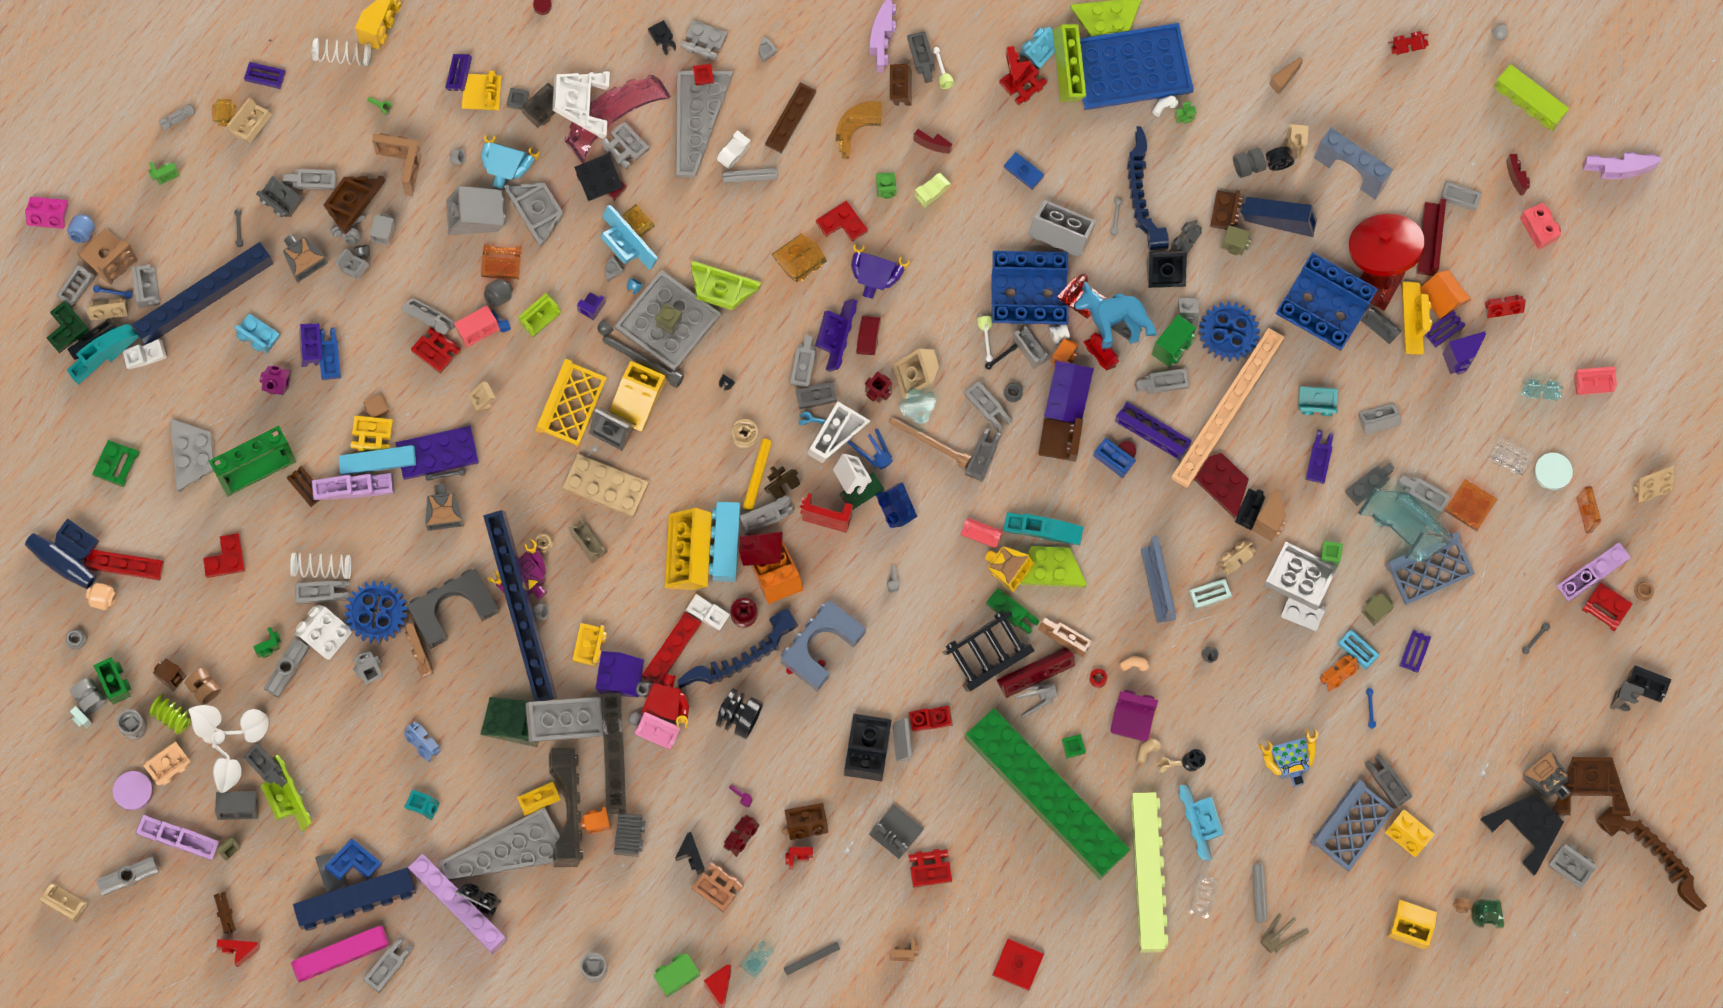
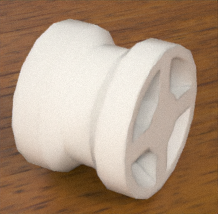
M1066 325L1049 327L1054 344H1058L1064 338L1070 340Z

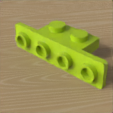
M276 755L273 759L283 770L280 775L284 777L287 783L281 787L275 782L272 784L264 782L261 788L276 820L294 815L301 830L305 831L311 825L310 814L306 812L303 800L297 794L294 781L289 777L286 770L285 762L281 760L279 755Z

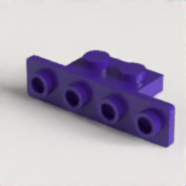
M855 299L844 302L840 316L829 310L824 311L815 346L830 353L826 371L838 370L842 364L843 352L847 346V337L851 331L852 319L857 309V300Z

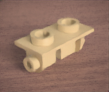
M122 298L111 299L109 304H106L105 300L91 301L86 306L90 320L128 316L126 309L127 301Z
M1240 541L1234 546L1235 549L1233 551L1223 554L1216 565L1224 567L1222 571L1225 575L1232 574L1241 567L1237 561L1238 559L1244 564L1255 556V548L1253 546L1249 547L1253 543L1250 541Z

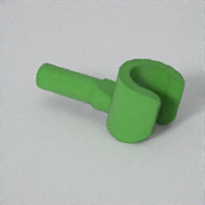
M371 97L367 100L381 108V112L385 115L388 114V111L383 107L388 106L392 108V104L388 101L381 103Z

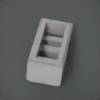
M77 265L56 296L73 307L96 276L83 266ZM81 273L86 276L85 280L79 276ZM76 279L82 283L81 286H79L74 281ZM72 285L78 290L77 292H74L69 287ZM66 291L73 295L72 299L65 295Z

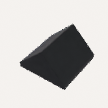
M1187 251L1149 252L1146 261L1148 288L1186 287Z

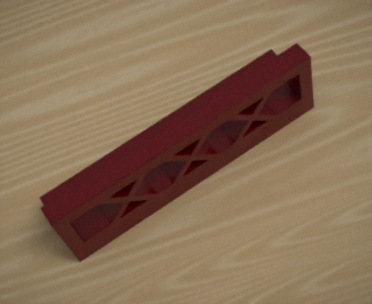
M1440 199L1438 204L1429 202L1424 204L1421 230L1424 235L1425 247L1424 253L1417 265V274L1434 276L1439 270L1446 199Z
M1063 648L997 679V684L1005 698H1008L1074 667V654L1072 651L1068 652L1067 648Z

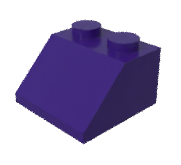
M1485 331L1448 343L1443 356L1450 374L1457 373L1459 375L1468 371L1467 369L1474 360L1486 336Z
M601 651L595 689L601 695L639 698V695L636 693V686L641 682L644 659L620 652Z

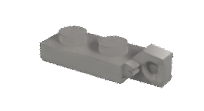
M298 169V171H294V174H283V182L286 185L293 186L295 189L334 190L336 188V170Z
M805 335L804 344H799L797 347L790 385L804 388L809 387L816 354V347H812L813 336Z
M1186 369L1150 373L1148 376H1144V380L1136 381L1135 384L1136 392L1147 391V394L1189 389L1190 387Z
M1402 475L1397 482L1399 486L1405 489L1404 492L1408 496L1439 514L1442 513L1451 498L1448 494L1420 478L1412 477L1409 479Z

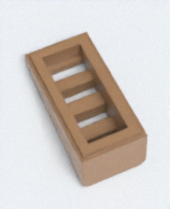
M1301 57L1272 76L1270 86L1277 94L1284 89L1300 69L1303 62Z

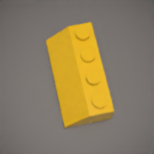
M691 508L669 514L664 588L697 590L708 587L711 512Z

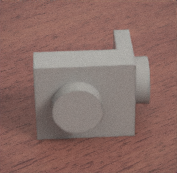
M346 248L335 261V264L343 273L358 280L369 267L365 260L354 256Z
M1178 298L1179 315L1197 327L1199 318L1197 298Z

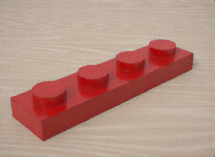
M685 612L643 672L642 677L652 684H661L664 673L667 674L701 626V622Z

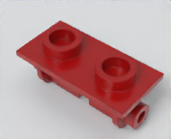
M1422 31L1411 33V37L1407 38L1404 35L1393 37L1394 41H1389L1388 44L1393 43L1394 47H1391V52L1396 55L1408 53V45H1411L1412 51L1421 50L1429 46L1428 40L1424 39V36H1428V34H1422Z
M1519 295L1505 297V302H1502L1501 298L1488 299L1485 302V308L1488 309L1487 318L1524 313L1526 299Z
M1095 332L1090 336L1091 339L1083 341L1087 350L1094 355L1099 365L1106 371L1115 368L1116 364L1119 363V357L1112 348L1102 349L1103 339L1101 334Z

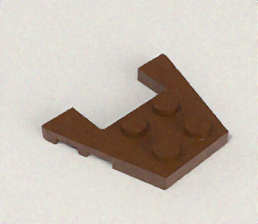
M1572 757L1567 770L1569 782L1565 785L1571 793L1564 800L1558 797L1553 811L1557 815L1571 816L1572 796H1612V815L1631 816L1613 758Z

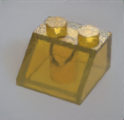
M802 233L772 253L776 262L788 277L795 282L804 280L807 275L814 270L820 269L827 262L819 245Z

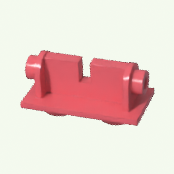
M967 517L960 535L997 548L1003 531Z

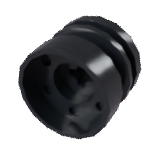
M733 688L720 706L716 726L722 727L724 722L727 721L725 730L728 731L735 724L734 734L747 739L757 722L763 702L751 697L745 704L743 703L745 693L742 692L736 699L738 690Z

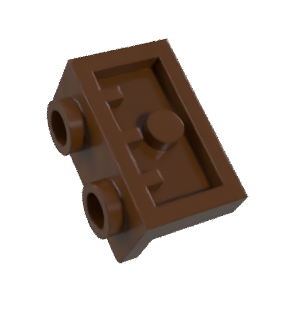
M1217 190L1210 227L1227 230L1229 225H1238L1239 214H1236L1237 208H1241L1243 197H1239V190H1236V193Z
M823 803L785 810L790 840L828 833Z

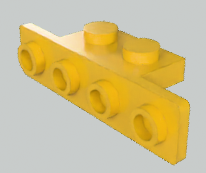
M1403 282L1401 288L1405 354L1422 355L1424 354L1423 336L1432 327V320L1429 316L1431 303L1428 294H1421L1420 283Z

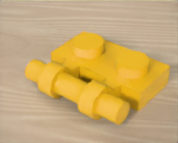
M354 416L352 435L358 436L359 441H351V448L358 449V451L390 449V445L383 444V439L391 440L393 420ZM366 437L376 438V443L366 442Z

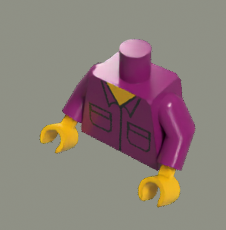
M530 539L532 542L531 547L527 548V545L523 543V547L530 552H525L519 558L529 596L533 593L540 600L547 594V591L541 586L545 582L546 568L543 557L538 549H536V542ZM492 571L495 573L496 579L493 580L491 577H488V581L496 583V586L504 593L499 572Z

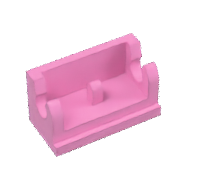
M644 712L634 735L670 750L680 731V727L678 729L676 725Z

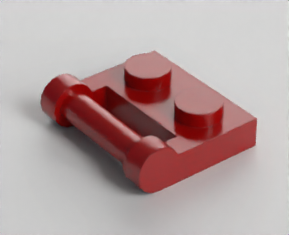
M1600 582L1582 611L1585 613L1589 612L1610 626L1609 629L1615 632L1633 603ZM1593 603L1597 604L1598 606H1600L1601 608L1615 616L1616 619L1613 620L1612 618H1610L1609 616H1607L1606 614L1592 606Z

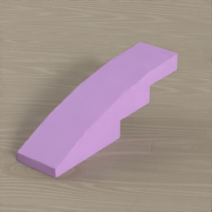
M391 473L374 476L366 474L353 477L344 475L312 481L314 500L359 498L394 493Z
M142 815L135 833L209 860L213 859L219 841L164 821L161 822L146 815Z

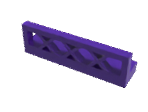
M1128 402L1119 411L1115 422L1178 460H1181L1192 442L1189 438ZM1127 408L1135 413L1136 419L1125 413ZM1140 421H1150L1152 428L1148 427ZM1165 430L1169 438L1163 436L1157 431ZM1180 439L1186 444L1182 447L1173 440Z

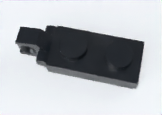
M108 318L80 337L78 342L67 350L76 360L79 358L76 354L99 336L117 327Z

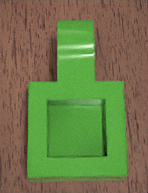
M1191 101L1183 103L1182 109H1177L1175 114L1176 123L1182 122L1186 124L1195 119L1197 112L1195 106H1191Z

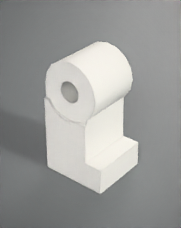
M737 130L731 141L719 153L717 161L726 168L731 169L749 150L750 140Z

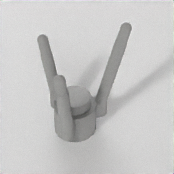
M1053 683L1034 685L1025 690H1038L1015 696V699L1039 695L1041 700L1044 699L1043 702L1023 713L1021 718L1052 703V699L1057 697Z

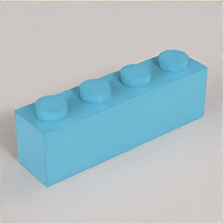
M717 502V508H713L712 519H716V525L712 526L711 538H715V542L710 547V556H714L713 563L709 564V575H713V581L736 582L740 503Z

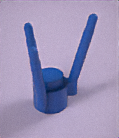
M877 428L875 432L883 450L880 449L872 435L868 434V438L877 451L873 456L875 460L854 443L848 442L874 468L879 467L882 470L893 462L892 456Z

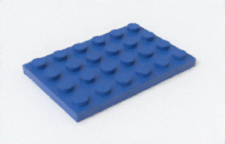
M1179 23L1080 38L1086 97L1082 99L1084 110L1159 99L1170 95L1190 94L1194 91Z

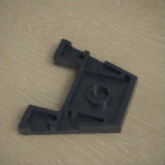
M1537 793L1480 819L1492 833L1504 821L1509 820L1533 845L1535 851L1521 863L1533 876L1537 874L1564 823Z

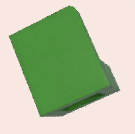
M1324 540L1320 549L1322 550L1320 561L1334 563V565L1338 566L1341 561L1343 544Z

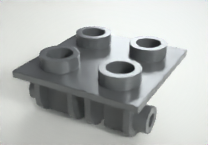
M893 805L879 823L877 822L869 835L900 859L924 829Z

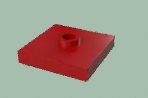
M1007 939L992 976L1029 991L1044 953Z

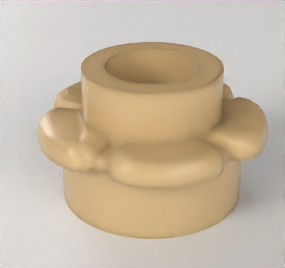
M540 534L535 538L536 549L539 552L544 553L552 548L553 542L549 535Z

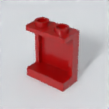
M811 493L807 494V498L803 497L800 505V514H803L802 521L847 533L852 517V504L845 503L843 512L839 513L811 505Z

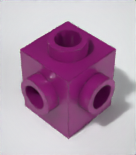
M268 365L266 370L261 372L260 375L261 390L269 394L284 395L289 388L291 370Z

